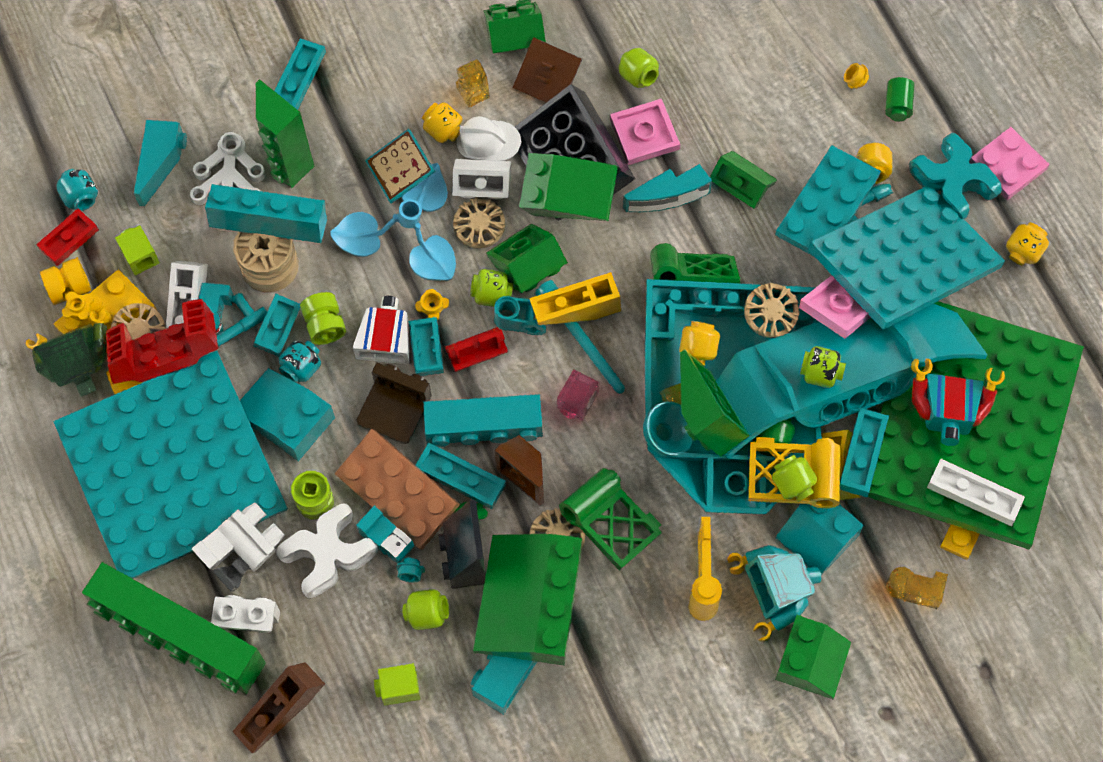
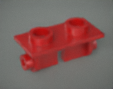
M498 327L445 346L455 372L508 353L504 342V334Z

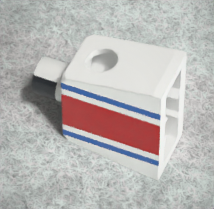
M389 295L383 296L380 308L369 307L366 309L353 345L356 359L410 365L408 315L404 310H397L398 298Z

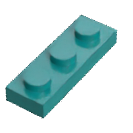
M300 38L274 90L297 110L326 53L325 46Z
M863 408L859 409L840 479V490L868 497L889 418L888 415Z
M429 442L416 463V466L429 478L472 500H476V502L490 509H493L506 486L505 480Z

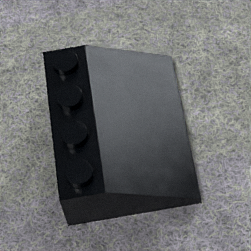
M572 84L515 126L521 136V146L518 153L525 165H527L529 153L554 154L616 165L618 170L613 195L635 180L584 91Z

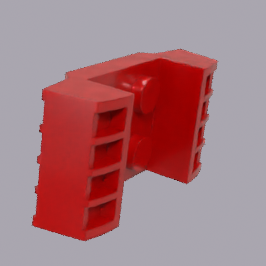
M202 299L182 303L184 323L173 324L166 329L147 333L133 340L124 323L106 331L107 360L112 384L131 380L144 382L195 365L200 357L217 350L218 343L214 314Z

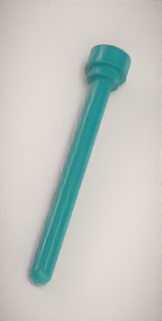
M549 280L540 285L534 294L538 296L559 288L553 280ZM577 322L564 323L613 390L618 394H622L625 391V385Z

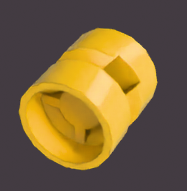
M78 257L63 262L62 268L53 266L40 271L43 284L53 305L67 301L65 296L69 292L73 291L78 295H83L92 291Z

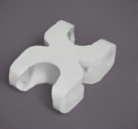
M340 504L321 515L316 523L317 534L308 530H300L282 542L277 548L276 555L284 563H292L303 557L311 558L316 562L314 570L301 584L302 592L307 598H314L333 587L338 580V567L348 572L356 571L375 557L378 552V546L370 538H364L353 544L344 543L339 539L340 532L351 523L353 518L352 510L347 504Z

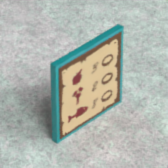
M409 128L365 160L391 204L436 172Z

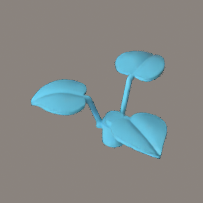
M431 164L436 172L401 197L403 202L399 206L398 214H394L393 218L381 230H378L376 219L365 212H355L343 218L330 231V236L336 245L354 256L365 257L372 255L380 248L378 236L383 235L393 224L399 222L405 228L415 229L417 240L420 244L410 252L409 264L413 272L426 280H451L456 268L455 254L447 240L438 235L431 236L424 242L420 229L421 225L419 224L422 210L433 212L440 209L446 202L448 191L439 164Z

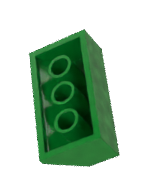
M259 79L256 82V121L259 128L258 134L263 141L262 147L267 154L266 161L270 165L271 176L278 183L282 184L284 182L292 189L315 167L301 112Z

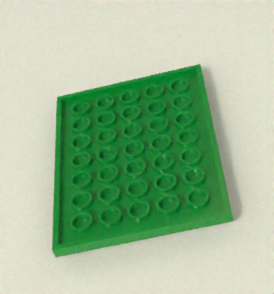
M938 301L934 304L958 313L987 353L986 359L953 358L932 363V370L928 374L984 381L983 386H987L988 382L985 378V373L989 368H993L990 374L992 381H997L1000 378L1001 371H1004L1005 379L995 387L997 394L991 412L979 426L972 427L969 434H959V444L955 446L942 444L941 432L929 430L926 427L925 419L921 418L912 403L913 384L902 395L883 402L880 413L888 415L889 418L868 497L1030 550L1033 545L1084 346ZM925 366L920 367V371L924 370ZM940 459L1024 496L1025 498L1012 526L927 488Z

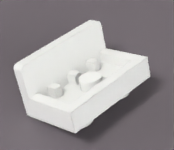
M235 595L215 597L211 623L222 629L270 633L273 623H279L280 610L276 602L267 598L249 600Z

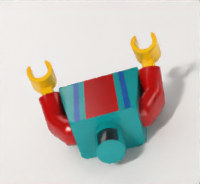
M914 359L911 363V369L916 373V377L913 378L912 403L921 418L925 419L926 427L929 430L941 432V443L947 446H955L959 444V434H969L971 428L979 426L991 412L997 394L995 387L1004 381L1005 373L1001 371L1000 378L997 381H992L990 374L993 368H989L985 373L988 383L987 386H983L984 381L928 374L933 367L930 359L925 360V368L920 371L918 369L919 360Z

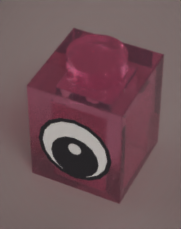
M573 369L557 397V408L560 409L564 416L570 419H575L576 417L583 421L599 393V382Z

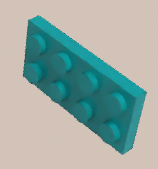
M831 145L777 228L775 236L813 256L808 250L810 243L851 222L879 178L881 171Z

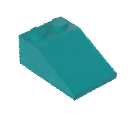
M270 368L263 373L240 400L251 427L298 462L335 419L332 406L306 387Z

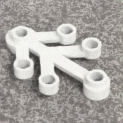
M234 132L225 133L218 141V150L203 162L201 161L194 165L193 172L195 177L201 181L207 180L202 185L196 186L191 190L190 196L194 204L203 205L207 202L212 184L233 187L234 183L237 188L260 191L258 188H254L235 169L237 159L248 169V174L252 181L260 182L266 176L263 165L256 163L245 152V141L240 135ZM236 145L235 148L228 149L229 146ZM224 160L223 168L209 178L211 176L210 169ZM200 169H206L204 173H198ZM255 170L261 171L258 175L252 174ZM198 193L204 194L201 198H195V195ZM216 228L220 231H227L226 229Z

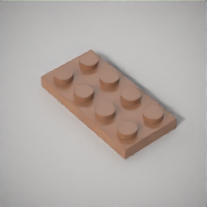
M374 429L368 432L335 472L337 477L371 507L375 505L390 522L402 530L413 541L415 546L421 550L425 548L443 526V523L449 519L460 505Z

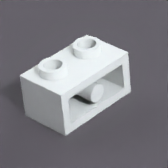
M455 160L452 196L463 198L488 197L490 199L509 197L511 161Z

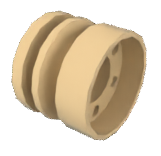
M238 231L234 239L233 252L244 281L251 288L261 292H276L286 288L294 281L298 273L299 260L292 239Z

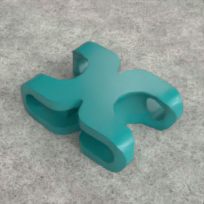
M955 133L945 136L941 144V151L948 162L943 164L934 163L925 155H919L909 163L910 173L921 187L924 188L931 185L936 191H941V196L957 211L958 216L962 219L968 217L970 210L969 203L962 193L973 191L986 200H991L1000 195L1002 191L1001 182L987 165L980 162L969 163L972 157V150Z

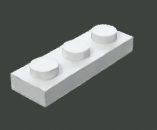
M940 459L927 487L1009 526H1012L1025 498L1018 493L943 459Z

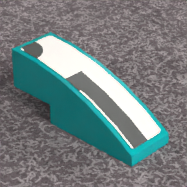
M700 164L677 177L669 169L623 195V209L625 212H652L679 207L710 194L712 180Z

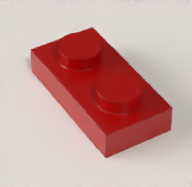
M78 208L36 245L58 267L98 232L99 229Z

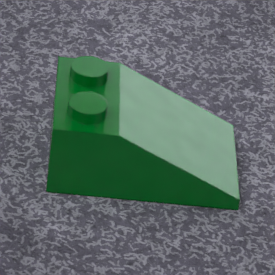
M529 153L519 208L533 216L609 221L618 166L554 154Z
M685 349L681 351V412L687 422L684 428L694 441L699 440L706 451L713 450L721 457L749 437V434L711 371Z

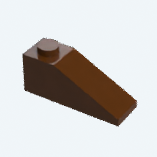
M306 662L288 666L232 732L252 754L256 753L309 704L325 683Z

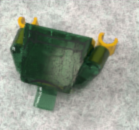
M103 308V315L98 319V314L93 310L89 314L90 319L95 323L93 327L89 323L50 340L37 333L38 340L36 344L30 339L26 340V346L32 349L36 371L49 381L55 382L59 387L74 382L80 397L94 392L96 387L90 375L102 369V364L105 361L107 349L106 331L107 325L111 322V315Z

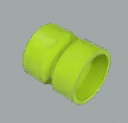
M331 292L316 293L301 302V311L305 322L308 323L307 330L313 344L325 345L345 336L347 331L342 315H338L340 310L335 294Z
M305 471L294 479L291 485V493L298 511L305 518L318 520L321 515L333 508L334 496L327 478L322 473Z

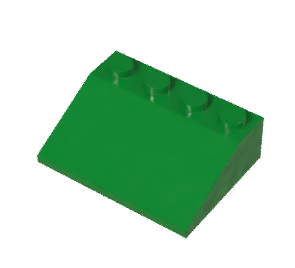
M557 534L492 535L473 653L565 666L582 551V538Z

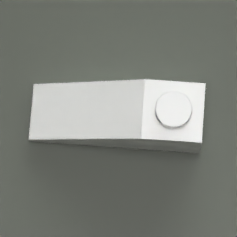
M187 261L171 263L166 328L173 324L184 323L182 303L199 299L201 284L206 283L208 264Z

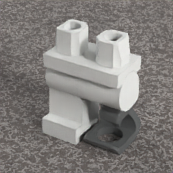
M256 503L246 507L242 512L239 509L235 511L216 530L192 548L196 555L209 569L213 570V573L231 592L240 587L242 577L248 569L253 572L256 571L277 551L275 547L285 536L275 523L263 533L255 527L266 516L265 512ZM233 551L238 554V558L231 563V566L216 568Z

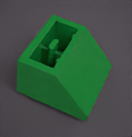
M519 0L515 2L516 5L505 7V4L502 3L489 6V9L483 10L492 53L529 48L533 37L546 42L542 13L536 2Z

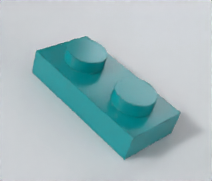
M276 293L253 346L279 357L300 311V303Z

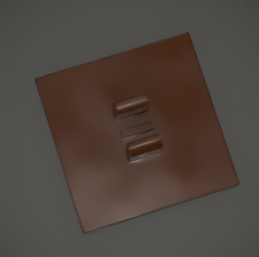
M533 37L512 88L547 103L573 83L582 58Z

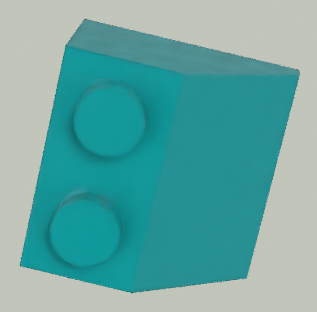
M800 504L775 538L793 554L798 553L801 555L808 567H818L822 576L857 539L864 525L840 504L834 508H817L810 504Z

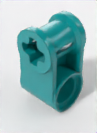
M503 296L496 301L494 306V322L498 328L530 335H543L546 333V326L538 325L537 320H534L535 314L530 299ZM504 310H509L514 314L512 316L505 317L500 313Z

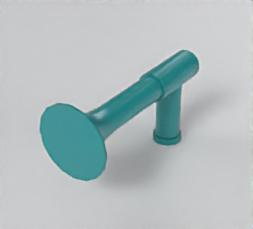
M242 293L235 294L232 297V302L237 305L245 317L216 335L218 347L264 321L267 310L261 307L254 311Z

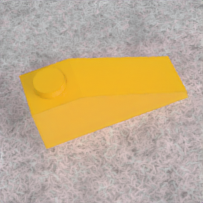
M611 272L529 298L538 325L596 320L622 311L620 294Z

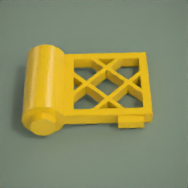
M756 437V442H750L748 501L810 504L817 508L837 507L840 504V445L834 443V440L830 438H820L816 443L809 445L774 443V438ZM756 451H768L776 459L764 468L756 460ZM790 453H804V458L817 476L816 484L811 487L814 493L799 502L795 497L784 499L781 494H775L779 490L772 480V475L769 473L774 466L784 461V458ZM757 468L760 471V473L755 476ZM763 476L775 486L769 493H755V483Z
M701 517L698 531V578L692 585L688 608L690 614L695 619L707 621L712 619L718 611L722 587L720 582L711 576L710 517Z

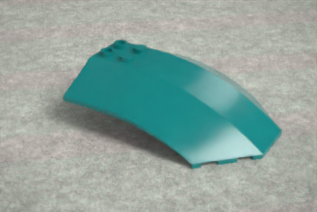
M646 280L645 415L659 403L675 402L681 405L679 348L683 328L691 326V321L713 324L714 330L720 333L716 358L714 360H706L705 367L711 371L716 381L736 352L773 339L763 337L754 332L745 319L744 306L746 299L754 289L761 285ZM786 286L796 296L798 307L801 299L816 288ZM766 289L762 290L766 300L769 299ZM772 289L773 297L778 298L781 291ZM755 295L751 302L761 305V299ZM786 295L780 299L782 304L789 300ZM792 304L785 306L787 312L793 313ZM799 308L798 320L789 332L816 323L818 320ZM750 309V314L759 313V309ZM785 315L782 316L783 319L791 323L792 319ZM757 317L753 322L760 328L764 320L761 317ZM776 321L777 332L784 330L783 324ZM767 323L766 332H770L772 323ZM791 417V423L795 427V434L791 444L812 445L822 438L821 427H807L796 420L795 417ZM658 424L656 427L658 438L666 441L669 437L668 429L661 424ZM699 440L694 441L689 450L677 456L660 455L647 443L649 453L707 513L765 515L777 503L748 501L750 442L744 445L731 458H728L725 454L720 457L713 450L706 451ZM756 451V460L764 468L776 459L774 456H765ZM790 453L784 459L786 460L792 455H795L796 458H804V453ZM757 468L755 476L760 473V471ZM773 468L769 473L772 475L776 470ZM763 476L755 483V493H769L775 486Z

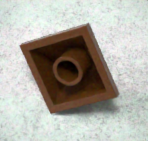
M520 435L499 445L495 449L497 470L541 506L544 503L541 453Z

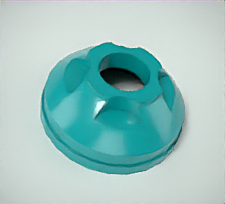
M675 402L659 403L646 414L643 423V434L648 445L658 454L677 456L689 450L694 442L684 428L687 422L682 415L680 404ZM658 424L664 425L669 431V437L666 441L659 439L656 435Z

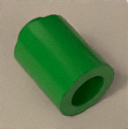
M896 77L887 82L885 114L893 121L902 122L913 115L915 84L911 79Z

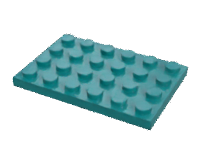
M931 185L812 241L808 247L810 253L853 299L868 312V315L882 330L995 272L1005 262L965 219L958 216L957 211Z

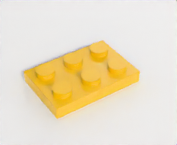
M118 269L89 293L94 299V302L90 304L91 311L94 310L98 314V319L103 315V308L111 315V322L103 329V344L96 343L95 323L90 317L86 320H75L72 317L65 318L62 316L53 325L64 335L80 328V334V330L87 329L89 324L95 344L90 337L87 338L89 332L84 330L87 338L85 339L86 343L94 345L92 348L90 345H87L88 349L85 345L84 347L91 358L97 362V359L99 360L107 353L106 331L111 328L113 318L120 309L134 303L147 304L154 309L156 307ZM139 308L129 309L133 318L139 317ZM145 309L141 319L146 320L150 311ZM124 313L120 316L127 323L132 321Z

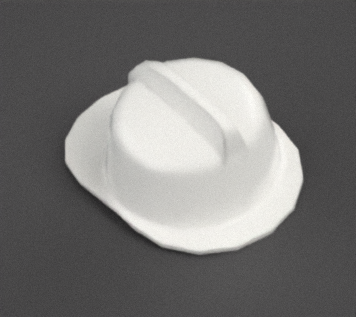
M481 116L473 117L463 126H460V135L457 138L459 152L464 157L474 160L506 161L512 158L521 146V136L512 124L489 120Z

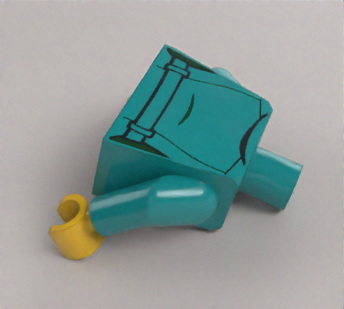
M772 545L748 551L745 556L732 553L727 558L728 563L733 561L740 562L737 567L729 569L731 574L739 575L746 569L765 620L771 618V622H759L753 629V631H756L760 627H765L768 630V634L759 639L760 642L768 641L771 637V632L775 629L779 631L793 623L796 614L802 615L809 605L808 598L815 593L814 584L820 583L822 579L819 568L816 566L806 568L801 555L798 553L789 554L787 551Z

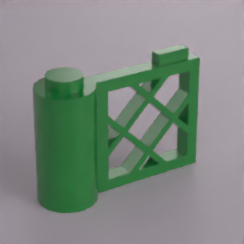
M668 243L658 244L651 250L650 259L654 280L740 284L735 256L728 254L678 253L676 248Z
M602 468L559 504V509L563 517L573 526L579 527L620 571L662 533L659 529L661 524L650 512L646 515L621 489V479L614 470ZM619 500L627 507L628 517L613 516V505ZM594 521L608 522V535L597 534L590 525ZM613 522L628 524V537L613 536ZM633 524L643 525L651 535L646 539L633 538ZM613 542L628 543V555L621 560L613 551ZM633 544H638V546L633 550Z

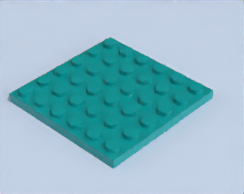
M218 351L201 357L195 365L152 378L53 421L114 565L118 571L132 579L193 553L192 548L197 543L203 541L238 509L242 512L246 507L256 503L266 514L258 523L288 510Z

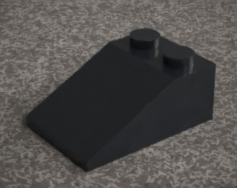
M470 500L443 523L444 533L438 534L440 551H446L448 562H442L444 580H450L452 589L484 585L486 572L476 500Z

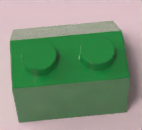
M532 223L486 252L497 270L505 272L508 282L513 283V288L521 293L533 290L537 287L538 282L546 277L557 274L561 267L568 263L555 236Z
M796 614L775 680L834 700L851 641L826 624Z

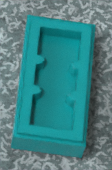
M437 317L408 321L415 374L426 376L444 373Z

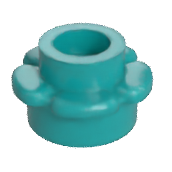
M404 558L403 562L396 565L397 577L405 582L421 581L422 573H425V567L420 565L421 562L418 559Z

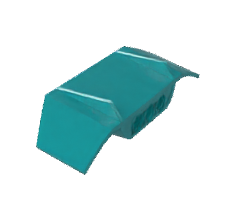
M935 304L884 330L870 318L844 339L818 321L741 350L733 356L717 380V383L749 434V437L725 455L731 458L761 432L788 418L795 417L804 426L817 428L857 413L860 408L867 409L902 395L913 384V378L916 377V373L911 369V363L914 359L919 360L918 369L920 370V367L925 366L926 359H930L932 363L953 358L986 359L987 353L957 312ZM815 346L838 351L841 354L840 362L846 363L842 381L836 380L831 388L806 383L804 375L800 374L805 351L810 352Z

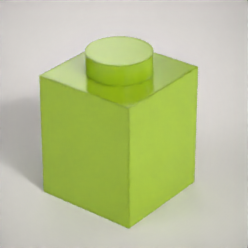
M141 225L135 228H128L115 237L135 276L160 264Z
M414 663L378 669L379 679H374L376 698L382 697L384 706L421 700Z

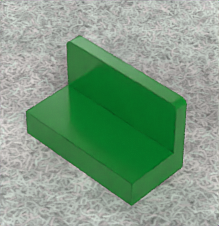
M734 151L720 156L710 175L713 183L753 209L758 207L767 189L775 185L777 181L775 177Z

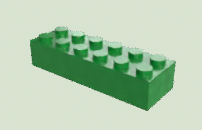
M101 562L82 591V594L88 600L86 605L94 610L93 613L107 622L112 618L113 621L119 624L118 627L131 636H134L137 632L138 635L145 639L144 642L156 650H160L163 647L170 653L169 656L183 665L188 661L195 667V671L205 678L211 679L212 676H215L221 682L220 685L234 694L238 690L247 694L266 664L256 647L104 562Z

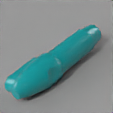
M880 184L872 187L861 206L873 200L878 202L893 194L891 184Z

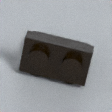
M376 362L372 370L374 384L356 419L357 424L367 430L374 429L380 435L399 443L408 444L424 413V402L430 401L432 397L430 383L420 375L412 374L410 376L401 372L395 365L389 363L383 365Z

